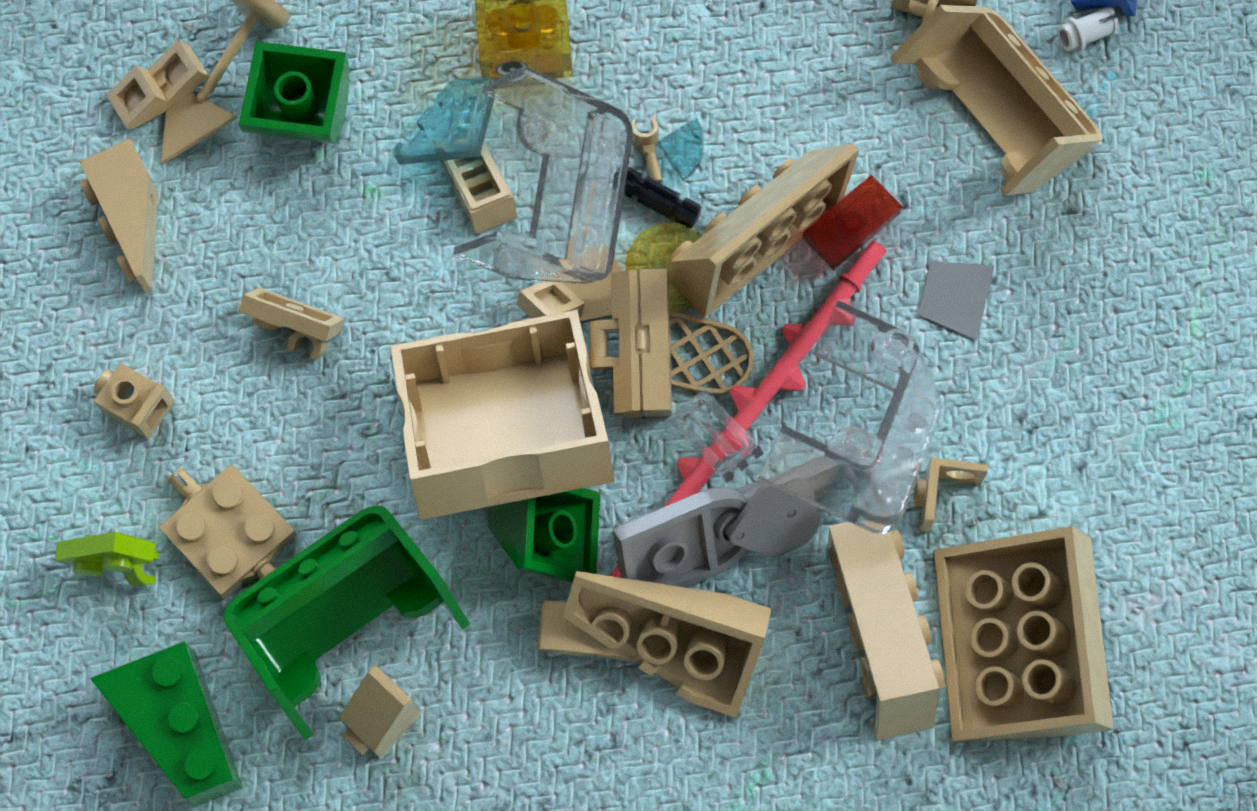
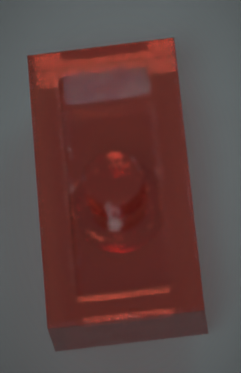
M870 175L803 232L802 239L834 271L899 216L903 206Z

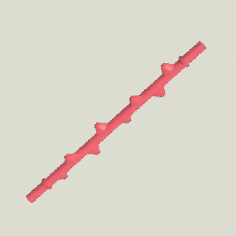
M876 241L870 242L849 271L839 277L840 282L807 324H785L781 330L789 347L757 388L732 387L729 393L738 412L702 458L681 457L676 464L684 481L663 507L699 493L727 456L748 457L752 453L751 446L745 436L749 427L779 389L802 392L806 383L798 365L831 322L853 323L856 319V313L849 299L855 292L858 293L862 289L861 284L885 255L886 249ZM617 560V566L609 576L621 578Z

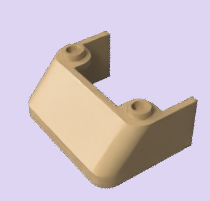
M940 5L890 56V59L895 64H915L918 68L916 70L918 78L930 89L952 90L1005 152L1006 155L1001 159V164L1004 168L1001 174L1006 183L1000 189L1006 196L1035 191L1089 153L1103 139L1102 133L1096 124L1001 15L989 7Z

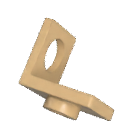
M931 457L925 469L924 479L917 478L914 489L913 507L921 508L919 531L929 533L934 523L938 479L982 484L988 473V465Z

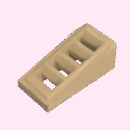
M480 133L438 149L441 161L476 233H482L512 221L517 217L513 195ZM479 155L480 159L459 167L456 166L461 161ZM486 171V173L480 174V175H478V176H475V177H473V178H470V179L464 181V179H466V178H468V177H471V176L476 175V174H478V173H480V172ZM493 186V189H490V190L485 191V192H483V193H480V194H477V195H475V196H472V195L475 194V193H478V192H480V191H483V190L488 189V188H490V187Z

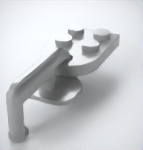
M848 447L832 448L736 490L725 487L706 489L612 529L621 578L689 587L730 568L748 550L768 557H777L807 543L814 536L819 525L816 497L817 487L848 475L861 490L860 497L862 502L871 507L879 506L886 502L889 497V490L881 483L878 476L856 451Z

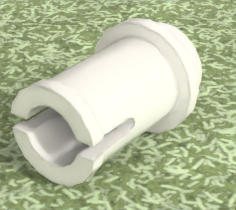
M1106 6L1079 19L1073 17L1065 19L1063 25L1059 26L1057 30L1058 39L1062 47L1066 51L1080 52L1085 49L1086 44L1108 35L1116 34L1119 31L1118 18L1107 21V17L1115 14L1114 10Z

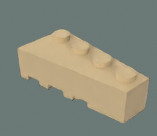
M886 514L830 525L828 550L842 606L844 609L852 608L853 612L848 614L854 652L864 651L865 654L864 657L860 658L863 676L861 681L866 700L876 698L877 701L875 722L872 723L876 741L934 728L939 690L945 688V679L939 660L930 659L926 646L931 644L930 629L925 615L917 616L913 601L918 600L917 588L913 574L911 572L904 573L900 559L904 558V547L899 531H891Z

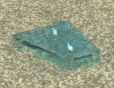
M483 77L450 81L439 93L436 102L426 109L416 121L420 130L408 145L398 142L394 147L393 155L399 165L480 157L497 92L492 78Z

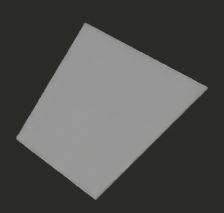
M930 261L917 315L977 341L994 266Z

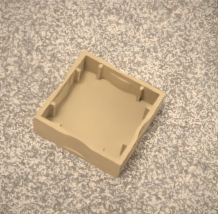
M577 310L515 321L485 331L453 333L391 345L397 393L404 418L403 435L409 477L420 520L615 482L608 437L598 395L592 384L588 353Z

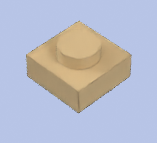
M556 276L521 290L517 301V306L530 318L577 310L580 318L585 304Z

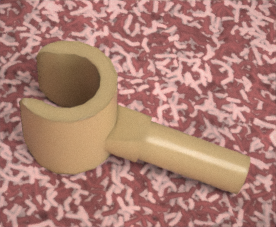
M651 116V131L649 133H640L636 129L635 120H633L631 123L632 143L637 149L642 150L650 178L660 183L662 182L655 148L659 142L658 122Z

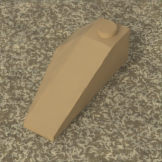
M576 571L562 617L608 648H619L640 663L639 669L651 677L656 673L677 688L676 694L688 702L737 718L766 637L771 608L725 593Z

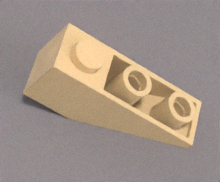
M129 138L80 161L87 178L79 181L91 206L100 203L105 216L99 218L98 222L109 243L112 244L118 241L124 254L116 258L128 282L137 279L144 292L147 293L152 290L158 192L135 146Z

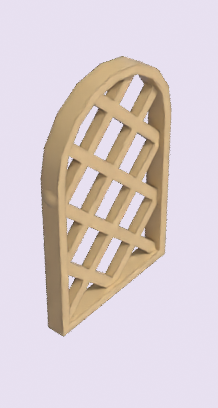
M670 311V327L678 323L686 337L671 344V355L678 365L677 368L671 371L672 377L683 372L689 382L684 383L672 380V387L696 392L701 395L723 396L729 394L733 386H742L747 382L753 369V350L749 340L738 329L719 321ZM685 322L703 327L691 333ZM716 329L728 332L732 336L723 341ZM710 331L718 344L703 352L695 338ZM739 339L744 344L747 353L735 359L727 346ZM690 342L698 356L683 363L676 349ZM722 349L730 363L715 370L707 357ZM748 360V367L744 373L740 364ZM702 361L710 374L696 382L688 368ZM734 368L740 380L734 385L726 387L720 376ZM715 380L720 389L702 386Z

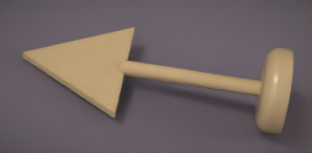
M232 0L239 9L247 14V17L199 93L196 95L191 92L173 107L166 110L161 156L162 164L172 160L238 118L233 113L207 100L257 21L272 29H282L287 24L291 15L275 0Z

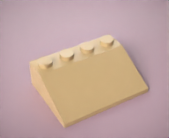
M853 143L808 151L797 161L793 158L786 160L774 172L772 181L763 188L759 185L751 188L740 199L737 209L728 216L725 213L717 215L706 226L705 234L694 243L687 240L675 249L669 258V282L705 319L840 209L859 149Z
M1074 526L935 549L934 557L952 741L957 743L1057 737L1114 730L1091 537Z

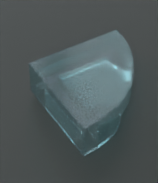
M697 118L658 140V147L683 182L696 171L703 156V131Z

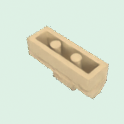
M667 268L639 269L640 272L637 270H626L611 273L612 320L589 322L590 369L613 370L615 416L640 418L643 415L645 417L673 416L670 297ZM619 332L620 357H609L608 333Z

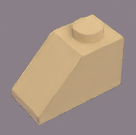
M374 665L360 683L340 714L339 719L348 728L342 736L362 756L370 749L380 759L421 715L412 699Z

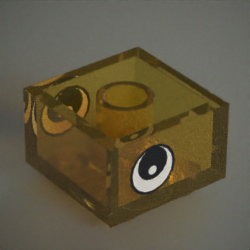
M474 0L479 62L483 85L573 77L566 0Z

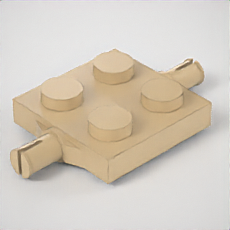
M230 464L211 482L199 486L184 468H179L175 472L185 482L186 486L173 473L171 474L168 482L173 485L185 500L180 509L161 524L159 528L223 599H226L242 583L253 580L256 577L261 580L276 569L272 563L278 552L297 534L233 464Z

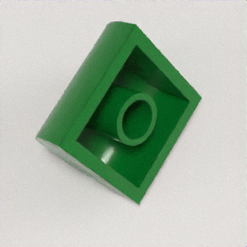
M256 41L238 124L241 131L336 144L343 129L348 102L349 62L347 53Z

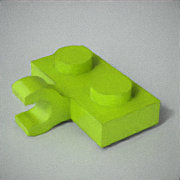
M110 532L57 542L55 561L73 565V572L84 576H102L103 570L123 572L124 577L130 584L145 586L155 584L156 578L147 576L142 570V564L159 559L160 554L155 550L156 543L118 532Z

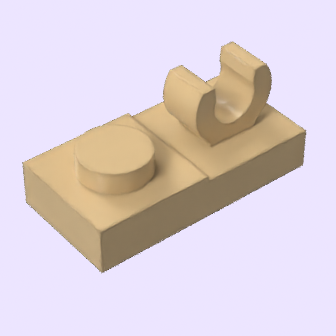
M260 287L243 294L239 308L240 313L253 317L252 322L259 327L270 330L287 327L295 330L287 341L289 351L294 352L299 349L302 338H308L313 344L310 356L313 360L323 356L327 349V341L341 333L345 319Z

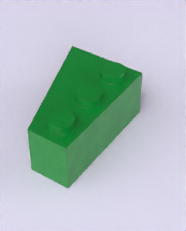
M185 641L90 678L187 801L197 807L243 788L196 652Z

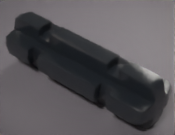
M625 167L616 181L618 192L629 198L636 196L638 198L637 202L667 218H670L671 215L674 216V222L686 228H692L701 214V205L687 197L684 200L680 199V193L650 177L644 180L641 178L642 173L631 167Z

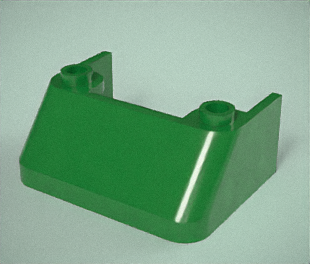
M382 506L365 508L236 596L228 604L223 615L226 626L266 688L305 741L314 734L295 706L308 699L320 683L321 674L313 661L393 605L402 616L417 618L430 613L442 603L462 630L470 625V622L440 574L392 514Z

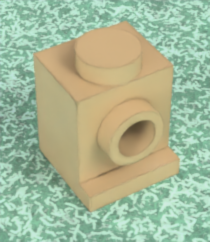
M121 362L115 371L105 370L94 386V393L97 394L94 403L101 412L148 440L175 402L166 387L159 383L156 384ZM130 387L134 388L133 395L128 399H123Z

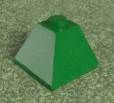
M581 488L490 506L488 528L518 569L572 583L576 571L597 573L600 492Z

